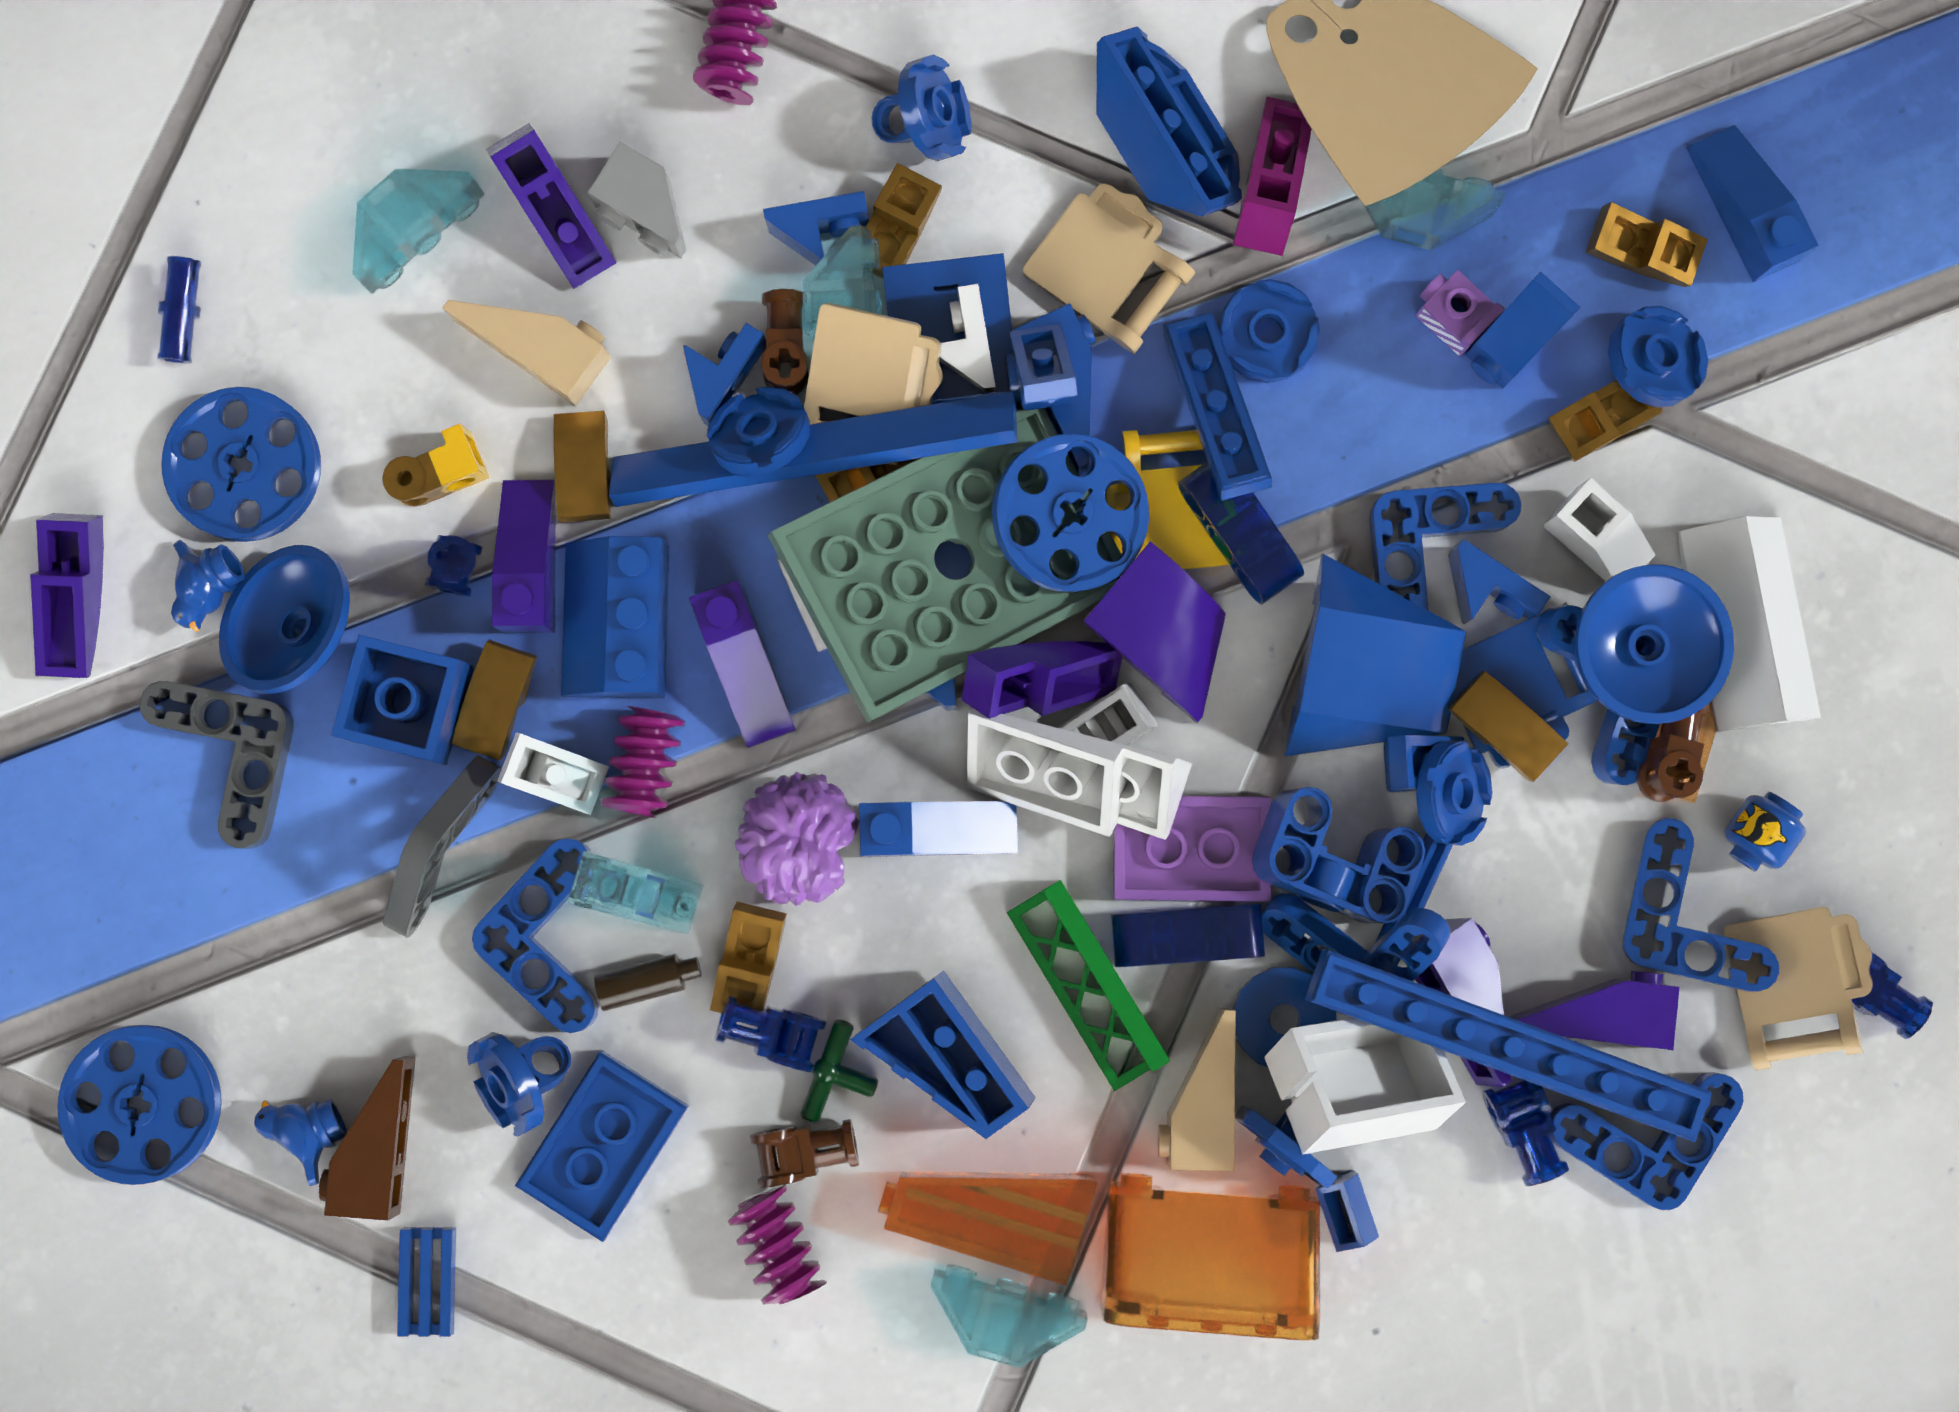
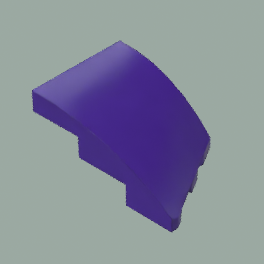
M1150 541L1087 616L1083 624L1120 653L1124 661L1162 691L1161 694L1196 723L1200 721L1205 709L1226 613L1191 576Z

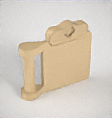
M1108 183L1098 185L1090 196L1084 193L1078 194L1023 267V274L1026 278L1064 305L1071 304L1075 313L1079 316L1084 314L1089 323L1132 354H1135L1143 344L1142 334L1180 284L1186 286L1195 275V271L1184 260L1155 244L1161 235L1163 225L1156 216L1147 211L1142 200L1133 194L1122 193ZM1153 263L1164 271L1125 325L1112 318Z
M824 303L819 309L804 409L809 417L810 425L825 422L820 421L821 407L857 416H866L932 405L933 394L943 379L939 364L941 354L940 342L936 338L921 335V326L916 322L833 303ZM892 462L888 464L897 465L898 462Z
M1818 907L1730 924L1724 927V937L1762 945L1776 955L1779 963L1777 980L1768 989L1760 992H1747L1737 989L1746 1028L1749 1054L1756 1071L1772 1068L1771 1062L1840 1050H1845L1847 1055L1864 1053L1852 999L1864 997L1872 990L1873 982L1869 972L1872 951L1861 937L1859 924L1853 916L1848 914L1832 916L1829 908ZM1727 946L1731 968L1746 972L1747 982L1755 983L1757 976H1767L1768 967L1760 964V955L1752 953L1750 960L1747 961L1731 959L1730 957L1735 948ZM1837 1013L1839 1029L1766 1041L1764 1025Z

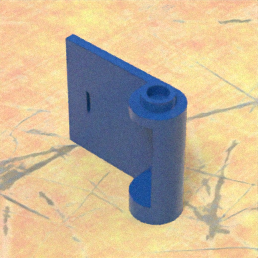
M1004 253L882 267L888 316L918 323L921 326V335L936 338L940 343L965 339L964 332L954 333L949 302L959 301L958 287L978 284L995 381V391L982 392L939 362L943 379L933 394L932 404L1011 391L1013 392L1016 405L1021 404L1010 339L1012 323Z

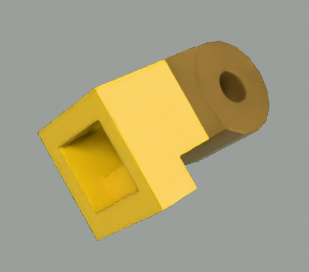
M459 423L441 431L446 443L445 445L419 455L416 458L401 456L390 461L385 467L382 476L383 486L387 493L405 505L417 507L489 479L490 477L471 431Z

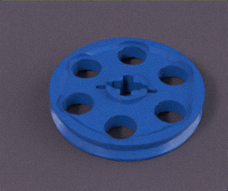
M230 387L200 397L177 417L164 443L161 461L162 477L171 502L177 511L192 525L224 540L235 542L258 541L284 531L294 524L307 510L319 485L321 455L318 442L311 427L304 417L287 402L260 389ZM235 401L245 403L248 409L246 422L240 427L228 428L222 419L225 407ZM280 420H289L295 427L294 439L286 446H274L269 436L271 427ZM191 433H203L208 444L205 453L198 459H186L182 452L184 439ZM248 452L246 459L253 463L250 472L241 471L236 477L237 470L230 466L231 461L234 457L242 459L245 453ZM285 470H297L302 479L300 490L293 496H280L276 489L278 476ZM201 482L209 483L214 492L211 504L204 509H193L188 501L190 489ZM246 501L257 502L261 509V517L258 523L250 528H241L235 519V512L238 506Z
M1081 434L1052 436L1032 444L1020 452L1003 471L997 483L992 502L994 534L1007 561L1020 575L1032 583L1060 592L1089 590L1117 578L1131 565L1140 552L1149 523V504L1146 490L1140 475L1132 463L1119 450L1105 441ZM1074 447L1084 449L1091 457V469L1084 477L1073 475L1066 466L1067 453ZM1025 465L1038 467L1044 475V486L1037 494H1028L1019 486L1018 474ZM1113 481L1122 482L1130 491V502L1125 509L1120 511L1111 508L1105 499L1106 488ZM1088 490V495L1079 503L1080 507L1076 513L1081 519L1080 524L1077 522L1068 523L1060 527L1053 537V532L1061 525V519L1065 514L1063 509L1060 508L1061 503L1065 505L1074 503L1082 499ZM1018 516L1028 517L1036 526V537L1028 546L1018 545L1010 536V525ZM1104 532L1114 533L1121 540L1122 553L1114 562L1106 561L1098 554L1097 541ZM1057 550L1069 552L1075 560V571L1066 580L1056 578L1049 567L1050 558Z
M153 1025L119 1028L91 1041L76 1055L69 1065L58 1094L59 1126L71 1153L93 1174L120 1184L140 1185L153 1183L180 1173L194 1163L206 1150L215 1135L221 1115V1089L216 1071L207 1055L197 1044L183 1034L169 1028ZM119 1040L129 1043L134 1049L135 1054L134 1062L125 1071L115 1068L110 1062L109 1057L110 1049ZM170 1048L180 1050L186 1059V1068L177 1078L167 1076L162 1071L160 1065L162 1055ZM85 1082L95 1084L101 1092L100 1104L92 1112L83 1110L76 1101L77 1090ZM141 1091H143V1100L151 1102L150 1111L140 1113L138 1118L137 1109L129 1107V1100L132 1097L139 1096ZM187 1097L198 1099L204 1108L203 1119L195 1127L185 1125L179 1117L178 1109L180 1103ZM102 1131L113 1133L119 1142V1151L111 1161L99 1158L94 1150V1140ZM154 1138L162 1139L170 1148V1160L163 1168L153 1167L145 1157L146 1146Z

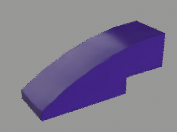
M51 513L36 519L39 571L30 574L35 676L88 678L91 676L101 609L104 553L103 515Z
M1089 641L1024 643L971 653L968 655L961 700L989 719L1026 707L1044 716L1104 697L1114 691L1117 687L1123 656L1108 643Z

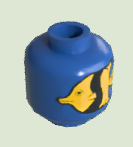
M1768 791L1764 797L1750 795L1725 827L1724 835L1734 846L1729 855L1755 872L1761 865L1770 869L1781 868L1806 834L1805 827L1800 821L1803 813L1791 803Z

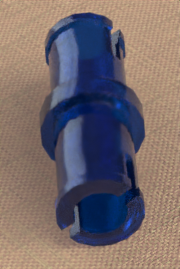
M168 256L164 301L158 302V313L163 316L157 359L189 364L192 363L191 349L194 319H199L201 308L196 306L199 270L202 262L187 257Z

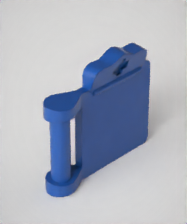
M1541 614L1463 649L1453 702L1481 671H1486L1566 740L1570 731L1564 717L1598 701L1586 686L1577 662L1564 657L1580 690V693L1566 698L1536 635L1537 622ZM1559 620L1557 629L1563 632V637H1575L1574 630L1565 626V620ZM1463 724L1474 748H1477L1481 754L1488 752L1495 766L1499 768L1511 766L1493 747L1483 744Z

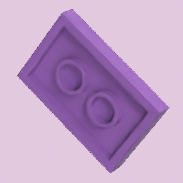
M1182 796L1166 840L1117 824L1114 828L1113 900L1271 901V884L1258 878L1252 865L1253 852L1271 806V797Z

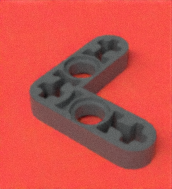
M158 681L150 684L143 691L140 698V711L148 723L161 728L235 742L218 819V831L221 838L228 845L235 848L253 849L262 845L270 835L293 734L294 721L291 713L284 706L268 700L169 681ZM170 691L171 700L192 705L190 715L167 711L163 719L164 711L156 708V702L158 698L166 699ZM197 694V697L193 700V695ZM222 700L228 705L230 717L223 727L212 729L205 722L204 712L211 702ZM247 704L246 709L243 710V705ZM269 710H271V719L279 721L277 731H268L265 739H263L264 733L262 729L242 725L244 715L266 718ZM190 719L191 725L188 726L187 722ZM239 729H241V735H237ZM260 760L267 765L269 778L263 787L253 790L245 784L243 772L250 762ZM239 794L250 798H264L262 806L251 804L248 818L250 821L256 822L255 832L245 833L242 840L241 831L234 828V821L236 818H245L249 803L238 802Z
M479 755L476 756L412 831L401 854L384 917V926L406 938H409L416 931L430 906L446 850L490 798L498 784L497 780L502 770L501 767Z

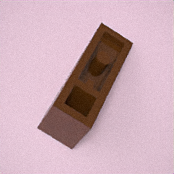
M404 1056L391 1061L331 1158L329 1169L323 1170L319 1183L320 1201H325L324 1216L388 1221L400 1214L416 1057Z

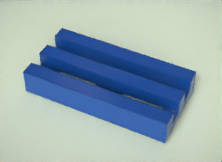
M403 1227L400 1229L397 1337H408L409 1335H418V1337H429L430 1335L450 1337L454 1334L456 1227ZM415 1239H420L419 1322H413ZM433 1239H441L440 1322H431Z

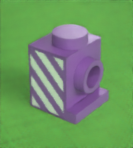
M1457 270L1449 279H1446L1440 273L1419 296L1426 303L1421 307L1416 317L1461 357L1505 308L1498 302L1494 304ZM1455 298L1467 311L1463 313L1456 312L1451 306V299Z

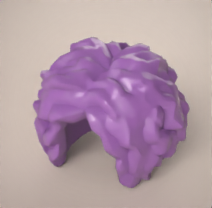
M795 772L790 777L781 775L775 782L770 781L765 783L764 786L758 787L754 792L756 798H750L743 806V811L745 812L743 820L745 823L739 826L738 834L740 838L735 841V848L739 852V866L744 879L751 884L757 883V891L764 894L765 899H772L773 902L778 904H787L791 901L795 906H798L805 899L816 903L822 902L834 893L835 889L838 890L843 886L845 882L843 878L845 866L837 851L848 846L853 840L859 824L856 812L847 803L842 790L832 783L828 784L826 775L823 774L806 776L804 773L799 774V772Z

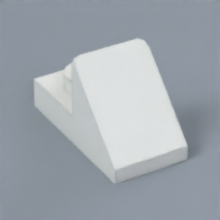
M978 284L958 287L957 293L959 301L949 302L954 333L964 332L965 339L940 343L941 354L939 362L982 392L995 391V381Z
M516 732L497 782L591 815L609 766Z

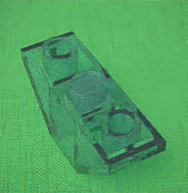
M395 169L357 202L352 274L371 294L379 288H388L401 277L404 270L402 267L417 254L424 255L430 252L440 242L441 233L454 221L461 222L470 217L478 208L479 199L485 193L469 172Z
M1438 169L1411 187L1364 207L1382 237L1423 249L1433 250L1491 218L1502 204L1506 192L1493 189V184L1487 180L1476 177H1467L1460 180L1445 176L1444 171Z
M862 225L850 226L803 280L805 334L813 341L815 339L819 309L824 303H833L882 315L881 293L879 290H873L872 269H879L880 248L878 239L871 238V230Z
M583 851L567 903L689 934L704 885L592 851Z
M947 1264L945 1271L934 1268L930 1287L968 1354L1020 1368L1084 1331L1088 1320L1086 1310L1078 1309L1079 1301L1072 1297L1049 1292L1046 1300L1028 1295V1286L1019 1282L998 1278L996 1285L976 1280L977 1272L962 1266Z

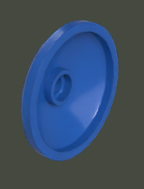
M293 545L270 553L245 574L244 580L237 584L226 604L219 630L221 660L227 673L234 681L257 693H280L305 682L325 665L341 641L349 615V585L340 564L329 554L316 547Z
M1657 564L1643 565L1624 570L1610 577L1589 597L1582 609L1576 627L1575 656L1580 674L1593 696L1607 709L1634 722L1646 724L1670 723L1697 713L1719 693L1732 666L1734 633L1724 604L1712 588L1703 580L1677 567ZM1640 636L1644 637L1649 644L1648 652L1644 656L1640 655L1635 647L1636 641Z

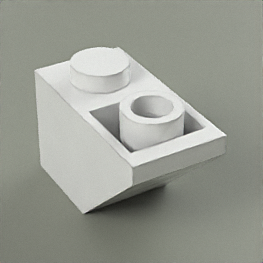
M1589 478L1579 485L1542 525L1604 581L1624 570L1647 565L1656 555L1631 512L1593 478Z

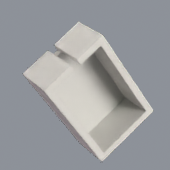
M1356 1018L1290 1028L1264 1057L1280 1099H1291L1292 1104L1285 1111L1302 1154L1436 1130L1466 1103L1444 1050Z

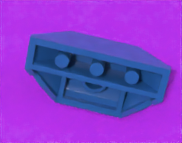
M1138 26L1101 37L1097 42L1096 115L1147 199L1201 217L1237 204L1242 199V190L1239 188L1240 168L1238 153L1187 69L1163 48L1148 41L1147 34Z

